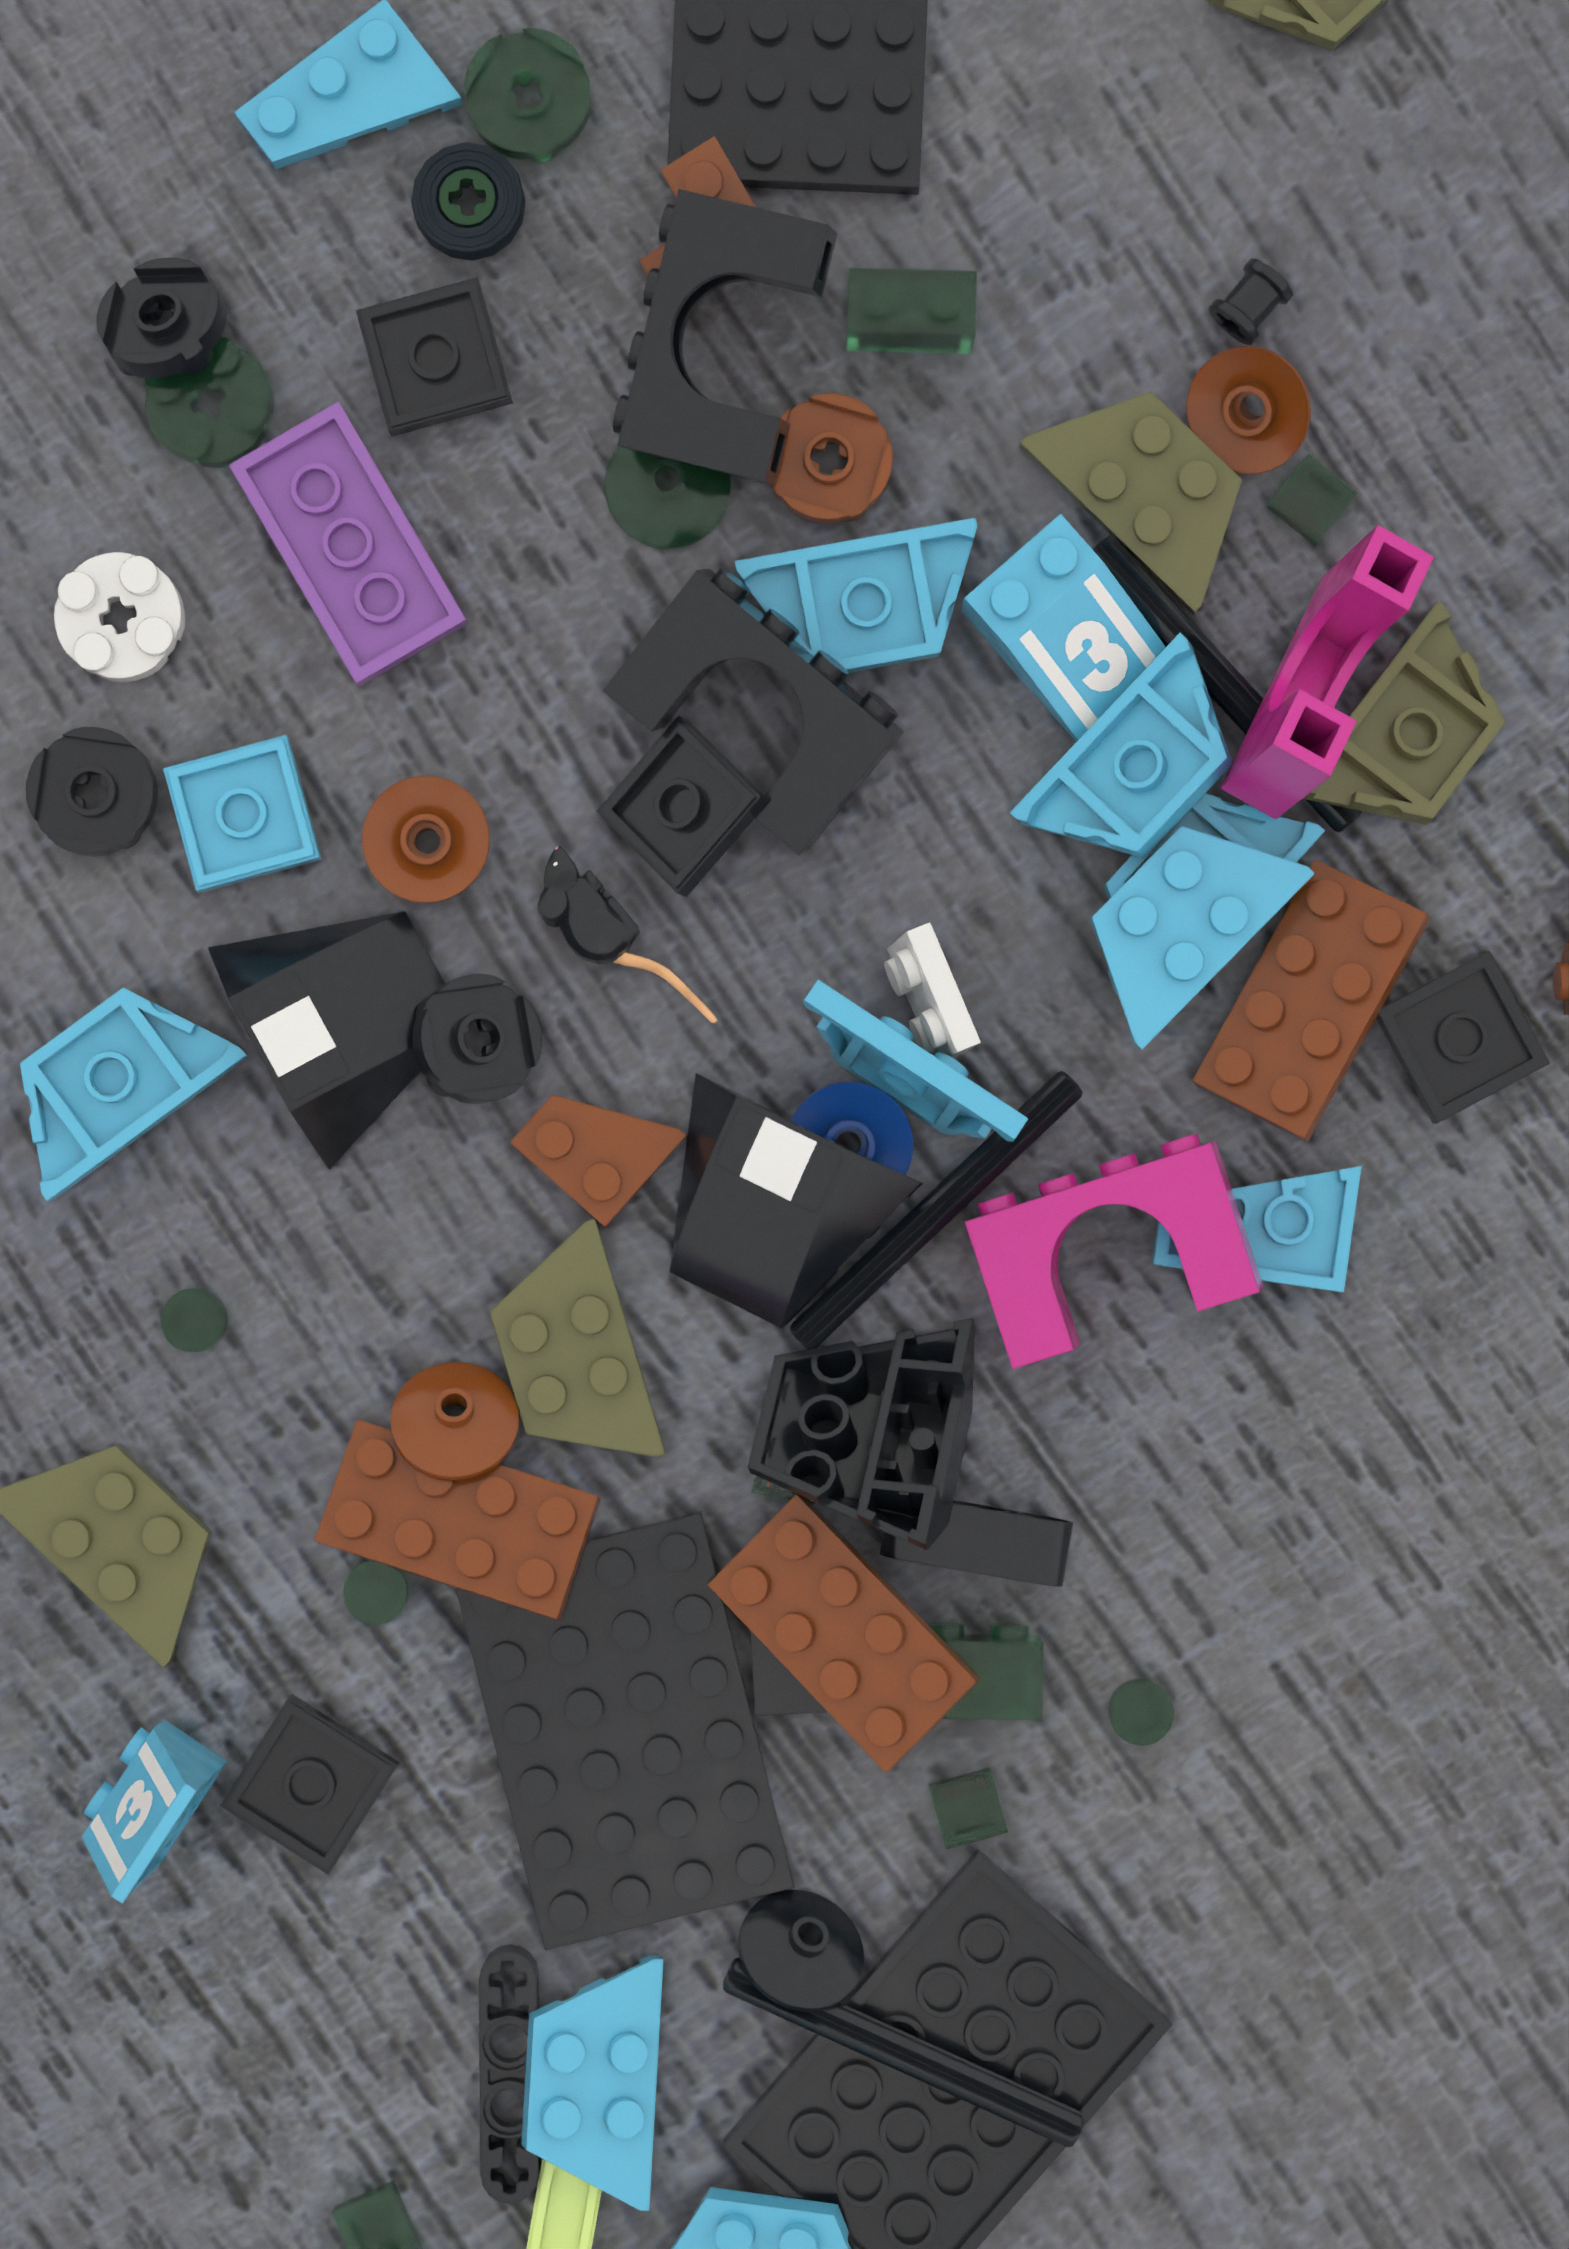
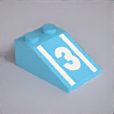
M1062 514L1058 515L964 598L960 611L1075 742L1083 736L1166 648L1105 563Z
M165 1719L156 1725L151 1732L142 1727L137 1731L119 1758L120 1761L128 1765L115 1787L105 1781L83 1813L91 1818L92 1821L82 1835V1839L111 1897L122 1904L159 1867L228 1762Z

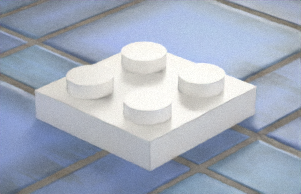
M926 923L905 932L887 948L891 958L884 962L888 979L897 996L900 997L906 994L916 1018L909 1020V1026L914 1035L915 1043L933 1056L940 1052L955 1058L978 1045L981 1041L931 923Z

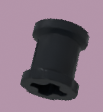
M1251 258L1243 268L1245 276L1224 300L1216 299L1209 307V312L1215 322L1231 337L1246 345H1252L1258 338L1257 328L1278 304H1287L1294 295L1287 281L1277 271L1256 258Z

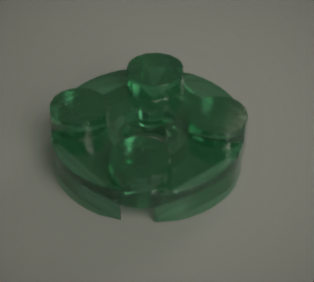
M539 28L522 29L523 33H512L504 38L500 34L482 45L468 66L464 85L469 119L475 127L478 136L496 152L519 160L529 159L537 163L547 162L553 159L559 151L571 145L587 123L591 110L589 77L574 47L565 39L550 31ZM532 80L541 84L539 95L543 101L538 106L530 105L527 109L518 107V98L512 92L514 86L518 84L522 87H527Z
M221 337L218 344L211 350V363L200 373L194 375L179 373L171 377L157 379L145 378V411L155 436L171 454L180 459L183 458L190 463L201 464L202 467H227L234 461L259 448L266 436L265 430L270 423L271 413L273 415L274 393L263 368L252 354L237 346L234 341L227 337ZM210 388L212 392H219L221 390L225 392L226 398L219 403L221 414L217 417L210 418L205 411L194 413L193 404L199 400L198 393L201 390Z

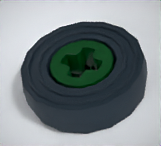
M466 142L444 147L425 161L414 180L411 199L417 227L430 245L451 258L471 261L493 256L511 243L523 223L526 203L520 176L508 159L486 145ZM469 186H472L476 195L481 198L486 197L485 203L475 205L474 215L465 216L460 205L452 204V199L462 196V187L469 188Z

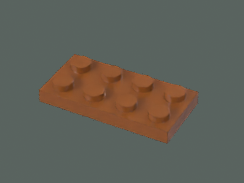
M1314 859L1310 866V869L1315 874L1295 893L1192 1080L1197 1087L1308 1143L1430 921L1427 913Z
M357 1419L314 1541L333 1549L560 1622L601 1499L597 1495L500 1464L474 1478L464 1480L434 1478L421 1473L405 1461L395 1446L390 1429Z
M796 1494L708 1584L716 1595L885 1773L891 1771L981 1680L810 1501L799 1494Z

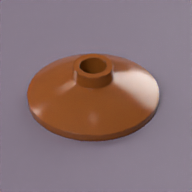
M1238 346L1220 352L1199 369L1188 391L1186 415L1189 428L1234 472L1259 474L1279 467L1289 460L1300 448L1309 429L1311 404L1308 390L1302 377L1285 358L1262 347ZM1248 395H1255L1262 400L1264 412L1261 416L1253 415L1247 409L1246 399Z
M436 776L410 777L387 788L370 807L362 831L364 857L375 879L395 896L416 903H437L451 899L465 891L473 884L483 870L490 848L488 822L476 799L457 783ZM425 831H434L440 837L439 847L436 851L429 854L420 852L417 848L418 837Z
M442 1363L420 1371L401 1388L391 1410V1433L400 1455L416 1470L438 1479L464 1480L490 1471L508 1455L518 1435L519 1411L510 1388L493 1372L470 1363ZM452 1405L463 1406L466 1409L464 1413L455 1417L448 1416L443 1412L444 1408Z

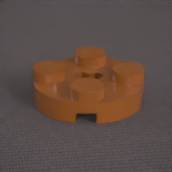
M822 393L809 397V401L798 404L792 410L791 408L779 417L790 423V428L775 487L771 486L775 497L789 511L810 522L838 524L844 521L852 522L859 520L866 514L869 508L879 501L890 480L893 449L884 427L879 423L878 417L870 407L847 395ZM828 443L836 444L839 446V457L848 462L844 469H834L831 475H824L819 472V464L810 459L813 451L824 452Z

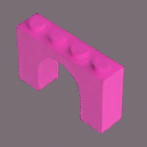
M1377 525L1321 578L1220 789L1268 816L1277 819L1331 777L1357 720L1334 707L1351 675L1373 643L1409 611L1434 556Z
M1196 1133L1160 1145L1164 1156L1160 1159L1139 1165L1136 1153L1100 1164L1099 1168L1102 1177L1079 1185L1075 1173L1038 1184L1041 1197L1017 1204L1013 1192L977 1204L981 1216L965 1221L1012 1369L1073 1351L1081 1345L1060 1281L1058 1258L1062 1241L1070 1226L1083 1213L1094 1207L1109 1204L1135 1207L1150 1214L1165 1227L1177 1248L1197 1312L1259 1293L1264 1288L1216 1141L1201 1145Z

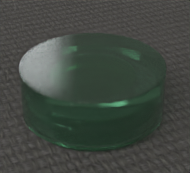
M200 1288L185 1289L177 1292L166 1302L161 1313V1328L165 1338L171 1345L185 1352H200L212 1348L222 1339L228 1325L227 1311L220 1298L214 1293Z
M367 1560L355 1567L348 1575L343 1589L344 1602L349 1612L359 1621L371 1625L384 1624L398 1616L406 1606L409 1598V1582L403 1571Z
M1132 1679L1121 1684L1113 1692L1108 1704V1717L1113 1729L1123 1740L1134 1745L1145 1746L1158 1742L1168 1733L1173 1723L1174 1709L1170 1697L1157 1683L1147 1679Z

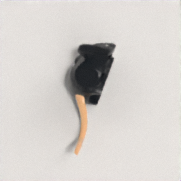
M557 846L550 855L545 867L544 890L538 902V910L545 923L554 928L559 927L569 948L585 961L596 964L616 963L659 975L676 988L711 1023H715L717 1019L714 1014L669 968L649 958L628 953L632 943L640 934L638 925L612 895L607 898L603 895L605 892L604 886L591 870H588L580 877L573 860L562 846Z

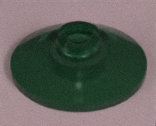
M618 446L607 467L605 494L613 518L630 537L650 547L677 549L702 540L720 523L729 504L731 479L730 475L630 451ZM663 471L676 473L680 479L678 486L671 491L660 490L655 484L658 474Z

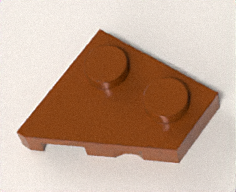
M551 1095L510 1143L604 1227H607L687 1135L678 1128Z

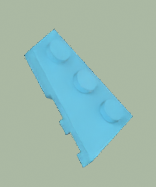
M382 0L234 113L237 120L274 168L279 169L346 146L349 140L383 128L390 131L410 124L409 119L441 109L442 112L463 106V101L387 0Z
M1362 1166L1232 1189L1262 1281L1344 1292ZM1157 1220L1151 1264L1183 1269L1173 1239L1165 1227Z

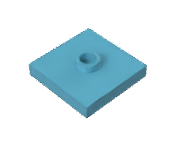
M287 735L163 768L197 892H206L322 860L290 739Z

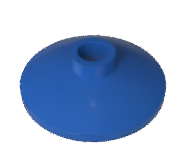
M849 1081L827 1085L809 1095L800 1104L791 1118L792 1121L835 1142L840 1134L853 1132L859 1137V1147L856 1152L881 1162L905 1175L909 1170L913 1156V1135L909 1121L902 1108L892 1097L872 1085Z

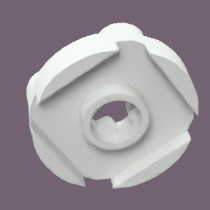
M112 552L86 560L74 572L66 574L60 581L58 599L54 610V622L62 647L87 672L112 682H132L156 673L169 660L167 657L175 649L177 640H181L185 629V610L180 593L174 583L148 558L129 553ZM117 601H121L125 608L135 607L136 617L127 621L128 631L122 634H117L113 625H104L103 622L104 615L110 612V605Z

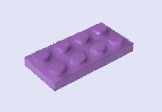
M339 401L229 464L233 474L358 687L468 624Z

